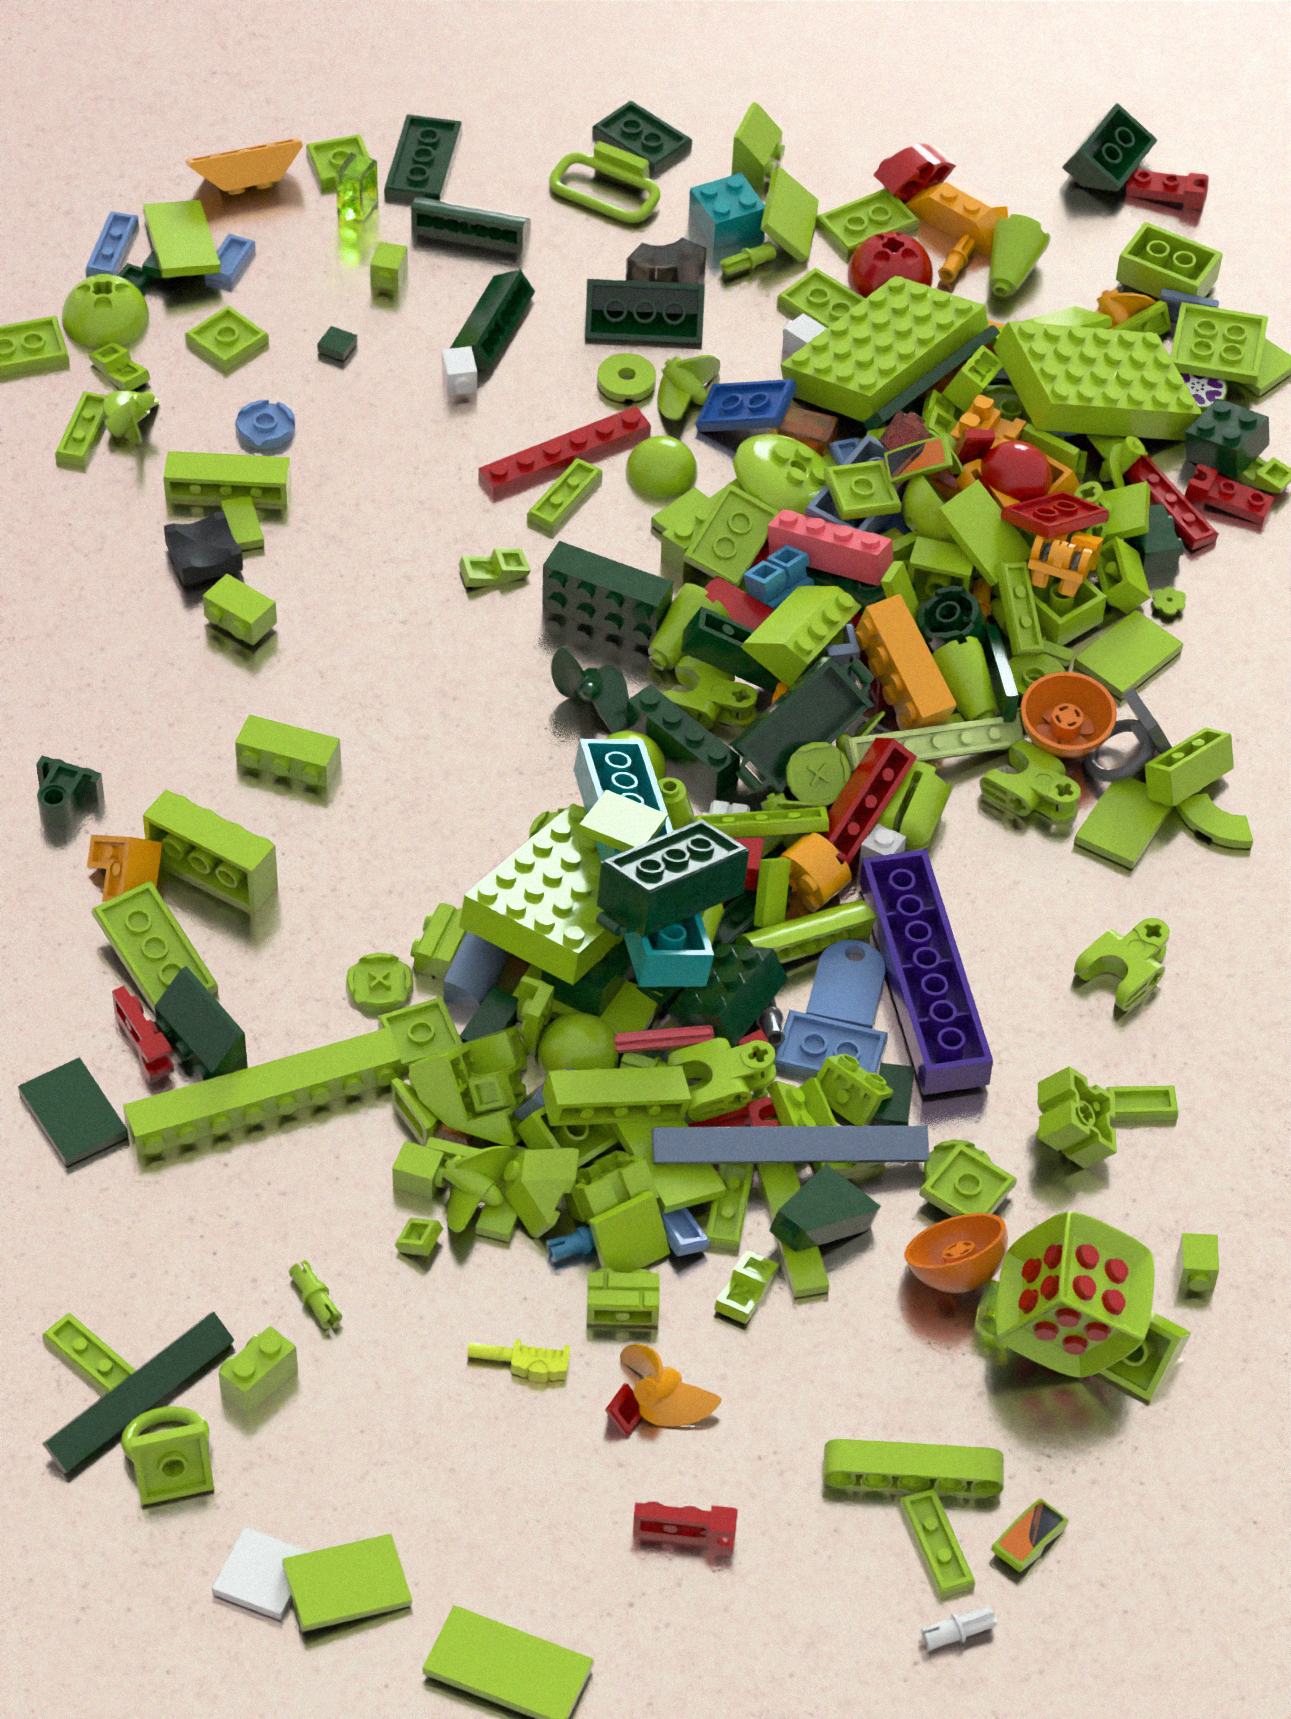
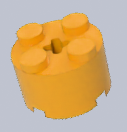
M814 832L809 836L808 833L804 834L778 857L791 860L789 885L792 886V893L798 894L804 906L811 912H815L823 907L852 879L851 871L846 861L841 865L835 857L840 852L826 838Z

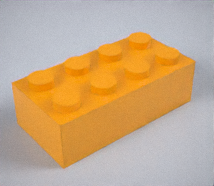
M901 594L867 606L856 627L855 636L859 648L865 650L869 658L868 665L871 673L875 678H879L883 686L882 693L888 705L893 706L897 714L896 721L898 727L903 731L946 725L957 703Z

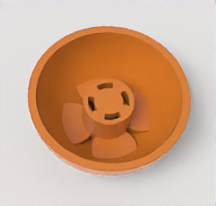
M1056 672L1037 679L1026 690L1021 703V719L1028 737L1043 751L1060 758H1078L1097 750L1109 738L1117 718L1116 704L1109 691L1095 679L1075 672Z
M972 1213L946 1219L930 1226L914 1237L905 1249V1260L913 1274L932 1289L950 1294L971 1292L990 1281L1000 1270L1008 1248L1006 1224L1001 1217L989 1213Z

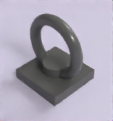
M1134 688L1124 693L1123 697L1137 720L1124 719L1116 721L1109 738L1123 732H1132L1142 749L1130 763L1116 769H1104L1097 764L1096 755L1099 748L1083 756L1086 771L1099 781L1116 782L1127 779L1145 767V764L1152 758L1155 749L1161 755L1172 748L1158 722Z

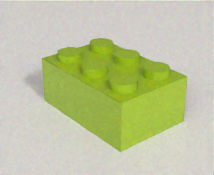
M1145 221L1119 254L1115 281L1159 299L1162 288L1205 297L1219 278L1223 252Z

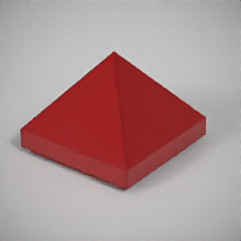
M628 1383L622 1385L605 1409L622 1434L626 1436L642 1416L639 1410V1402L636 1400L634 1391Z

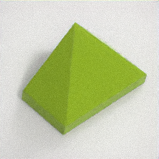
M399 1078L391 1080L392 1101L426 1147L429 1137H436L441 1120L418 1099L416 1091L410 1085Z

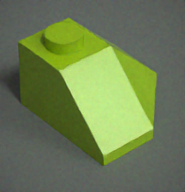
M578 1149L525 1150L507 1163L504 1170V1180H506L505 1196L531 1236L539 1238L555 1226L561 1213L555 1208L562 1201L565 1192L570 1194L576 1181Z

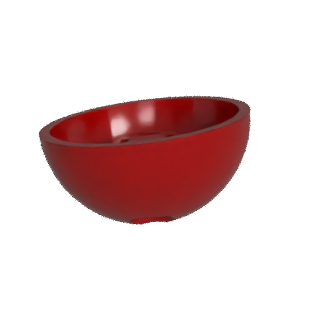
M882 232L867 238L856 248L849 261L847 276L852 288L859 295L867 298L894 276L903 277L931 287L933 267L928 253L917 240L899 232Z

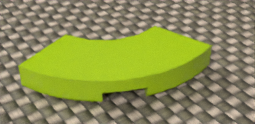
M1208 793L1191 795L1176 806L1184 822L1195 832L1198 830L1213 838L1212 842L1234 848H1252L1254 840L1247 816L1233 815L1221 810L1211 801Z

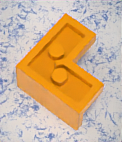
M91 835L87 868L106 870L102 902L109 901L150 880L157 887L163 842L125 836Z

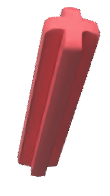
M711 1025L617 1033L614 1037V1043L618 1053L685 1048L715 1039V1034Z

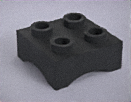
M224 511L212 513L210 516L194 523H172L164 526L165 543L184 586L243 570L242 551L231 533Z

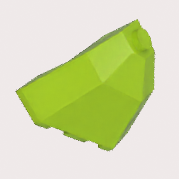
M517 1025L450 1047L408 1066L410 1071L408 1075L409 1083L412 1089L416 1091L418 1099L447 1127L505 1146H513L522 1140L515 1129L522 1120L514 1115V1112L526 1098L527 1086L521 1083V1071L527 1069V1056ZM502 1070L511 1104L476 1113L467 1079Z

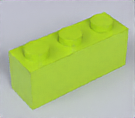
M250 714L235 741L236 763L248 768H257L272 772L278 776H286L323 787H328L341 761L340 738Z
M1205 727L1146 763L1148 799L1160 802L1168 807L1177 806L1184 799L1200 792L1202 788L1213 781L1219 780L1221 776L1234 769L1231 734Z

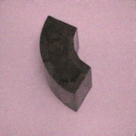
M683 237L667 245H650L642 242L626 259V281L693 284L705 275L707 248Z

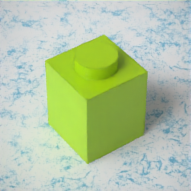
M379 241L370 263L371 286L399 291L408 269L407 246Z
M404 1141L392 1167L393 1188L433 1199L437 1188H443L447 1180L442 1177L446 1169L444 1167V1152Z
M1182 1233L1178 1248L1179 1288H1190L1195 1291L1214 1290L1219 1273L1218 1235Z

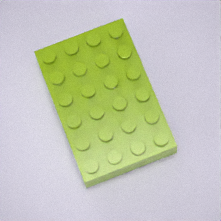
M894 276L781 363L783 380L794 379L797 388L793 397L864 422L967 342L988 328L986 305L903 277Z
M1008 321L993 347L1036 430L1185 440V431L1202 414L1157 333Z
M574 803L464 895L459 927L571 985H574L591 967L605 957V954L615 944H619L624 936L622 933L616 937L596 923L597 915L604 911L597 906L601 860L595 840L578 834L579 825L587 814L584 807Z

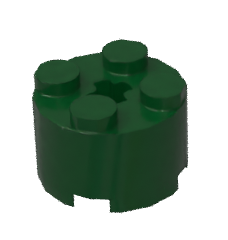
M947 586L934 591L935 596L930 598L926 604L924 602L921 603L917 615L918 622L933 653L954 640H957L959 644L968 642L965 637H976L981 645L984 642L987 627L986 618L977 598L966 592L964 587Z

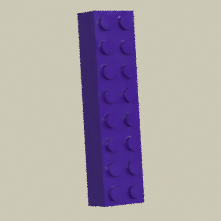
M927 849L862 858L859 884L865 903L876 916L873 925L874 934L885 962V970L923 1095L990 1085L993 1058Z

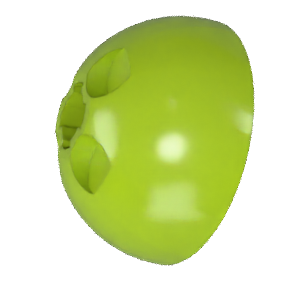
M98 274L79 282L67 295L62 308V326L66 334L81 345L97 349L111 342L120 346L133 342L144 333L150 319L147 302L140 290L130 281L112 274Z
M920 474L911 478L902 499V514L907 526L916 537L920 536L958 545L934 513L947 503L946 499L926 475Z

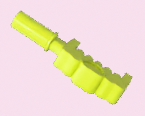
M515 1339L513 1348H507L503 1345L494 1346L469 1343L467 1357L497 1360L499 1362L509 1361L511 1362L512 1374L521 1377L528 1376V1379L532 1382L544 1383L548 1378L551 1381L565 1380L567 1378L570 1355L569 1345H564L563 1351L560 1349L554 1351L552 1348L546 1350L543 1347L537 1349L535 1346L529 1348L527 1345L521 1346V1340Z

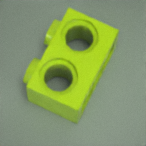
M981 345L956 374L942 394L950 400L953 406L966 412L977 395H981L1002 369L1003 364L1000 358L984 345Z

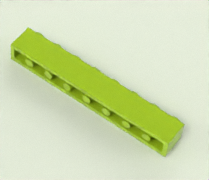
M384 1028L123 1104L125 1125L137 1157L145 1154H155L169 1147L189 1144L196 1139L213 1134H223L230 1129L247 1124H257L264 1119L281 1114H291L298 1109L312 1105H321L329 1100L345 1095H355L362 1090L379 1085H389L391 1080L395 1078L402 1079L401 1058L388 1028Z

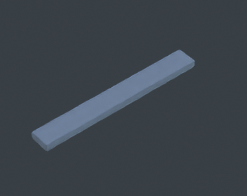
M927 1125L653 1127L651 1129L653 1165L927 1162L930 1160Z

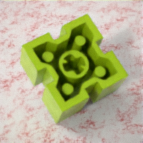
M1070 1066L1037 1082V1105L1042 1113L1039 1116V1128L1036 1131L1039 1141L1044 1142L1057 1151L1062 1149L1063 1154L1068 1159L1084 1169L1117 1153L1116 1130L1110 1126V1121L1115 1119V1104L1112 1094L1097 1084L1092 1087L1088 1086L1087 1077Z
M619 1150L594 1161V1165L586 1169H578L576 1181L570 1194L564 1193V1198L572 1218L582 1222L586 1220L587 1224H589L590 1219L648 1190L656 1195V1199L660 1196L646 1160L635 1155L629 1157L628 1153Z

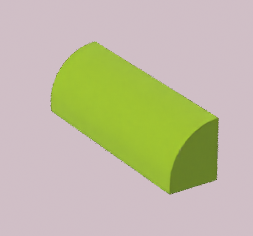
M855 900L736 937L735 943L736 945L773 948L782 964L824 951L828 946L838 941L861 940L870 937L876 916L864 901Z

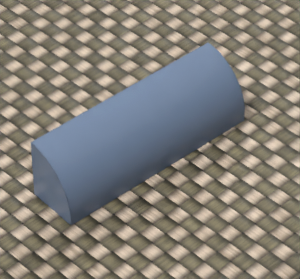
M467 931L443 980L444 1001L477 1011L494 987L510 953Z

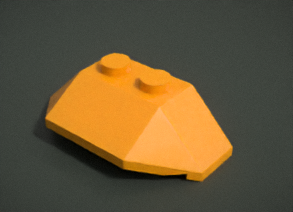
M292 138L185 159L188 167L223 191H228L229 195L245 192V187L256 185V189L272 187V182L280 181L303 145L301 140Z
M962 180L944 182L924 189L904 204L917 218L958 241L965 234L970 235L976 241L973 249L991 258L994 226L999 217L1003 216V219L1009 218L1007 205Z

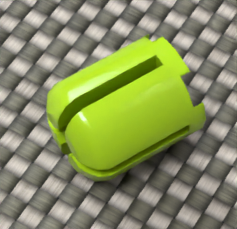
M916 760L873 826L874 828L879 823L889 830H894L906 836L904 852L924 850L928 847L953 790L950 780L948 785H946L935 774L937 768Z

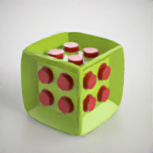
M1072 1211L1052 1216L1018 1238L1005 1255L1000 1273L996 1305V1331L998 1338L1007 1347L1020 1355L1068 1376L1089 1377L1107 1369L1134 1352L1143 1343L1149 1330L1155 1278L1152 1252L1132 1236L1091 1216Z

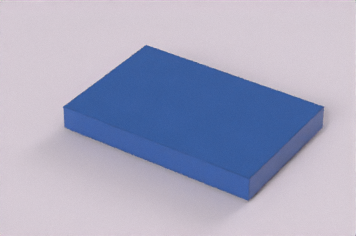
M794 379L713 384L695 423L698 432L778 428L781 426L796 391V383Z

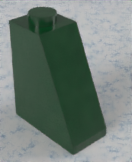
M825 1164L778 1210L769 1231L779 1241L788 1245L795 1252H799L867 1231L872 1226L881 1205Z

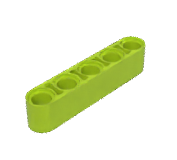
M833 1439L824 1445L823 1480L827 1485L838 1488L921 1492L935 1488L937 1494L995 1496L1004 1490V1455L1000 1450L988 1447Z

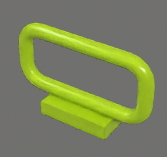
M598 141L593 148L594 156L582 152L567 154L558 162L550 174L549 186L557 195L626 223H639L645 220L652 213L661 198L659 186L650 180L648 160L601 141ZM579 163L645 189L650 195L638 211L629 212L561 184L560 179L571 165Z

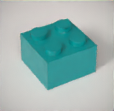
M742 173L690 188L689 215L713 249L765 234L760 229L765 205Z

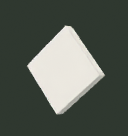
M244 1527L212 1587V1594L282 1620L292 1600L282 1560L286 1557L311 1551Z

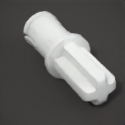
M986 1606L960 1616L953 1613L951 1618L922 1627L920 1631L927 1650L931 1651L948 1643L956 1641L963 1643L966 1641L967 1636L995 1627L997 1619L993 1609Z

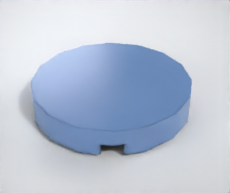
M269 400L251 402L240 409L235 421L236 434L239 440L255 449L270 450L281 447L289 442L295 434V416L292 410L281 402H277V404L269 403Z

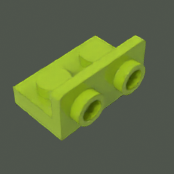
M522 976L519 984L516 1019L523 1022L519 1034L523 1038L525 1053L535 1056L538 1051L540 1038L551 1021L554 986L540 979Z
M848 1054L826 1057L816 1078L821 1085L829 1107L855 1126H869L882 1100L891 1098L894 1090L886 1085L884 1078L875 1073H868L859 1066L860 1063L856 1058Z
M810 1077L799 1088L777 1080L767 1087L782 1126H838L817 1078Z

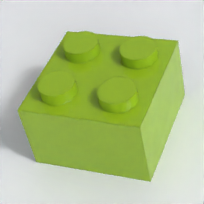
M917 536L909 561L908 575L910 580L915 583V594L919 605L922 602L926 604L930 598L935 596V590L947 586H962L966 592L972 594L976 567L961 547L957 544Z

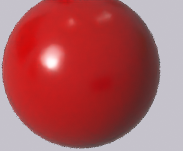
M1010 440L994 446L986 453L981 462V474H978V479L994 501L995 497L990 487L1013 499L1024 502L1048 495L1052 482V472L1046 456L1040 449L1025 441Z

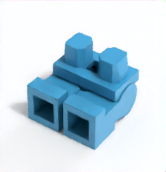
M786 544L767 557V562L763 560L745 572L743 576L748 595L776 610L798 586H815L814 580L808 577L806 573V566L810 564L808 553Z

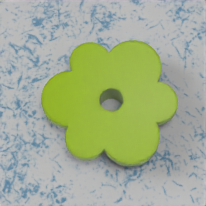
M1170 586L1165 587L1164 590L1156 589L1152 593L1153 606L1156 609H1161L1166 615H1174L1177 610L1182 611L1185 609L1187 596L1183 591H1175Z

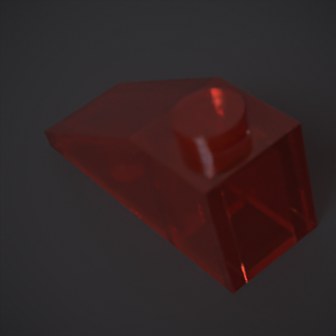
M899 410L878 441L886 450L891 451L914 442L932 438V436L924 426L926 421L912 411L907 415ZM950 467L928 475L956 494L963 491Z

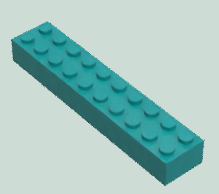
M579 740L573 771L586 814L589 813L606 790L668 814L644 740ZM668 815L665 825L654 839L673 831ZM595 841L601 862L623 853ZM700 913L646 937L641 936L637 932L623 933L639 987H691L707 985L714 953Z

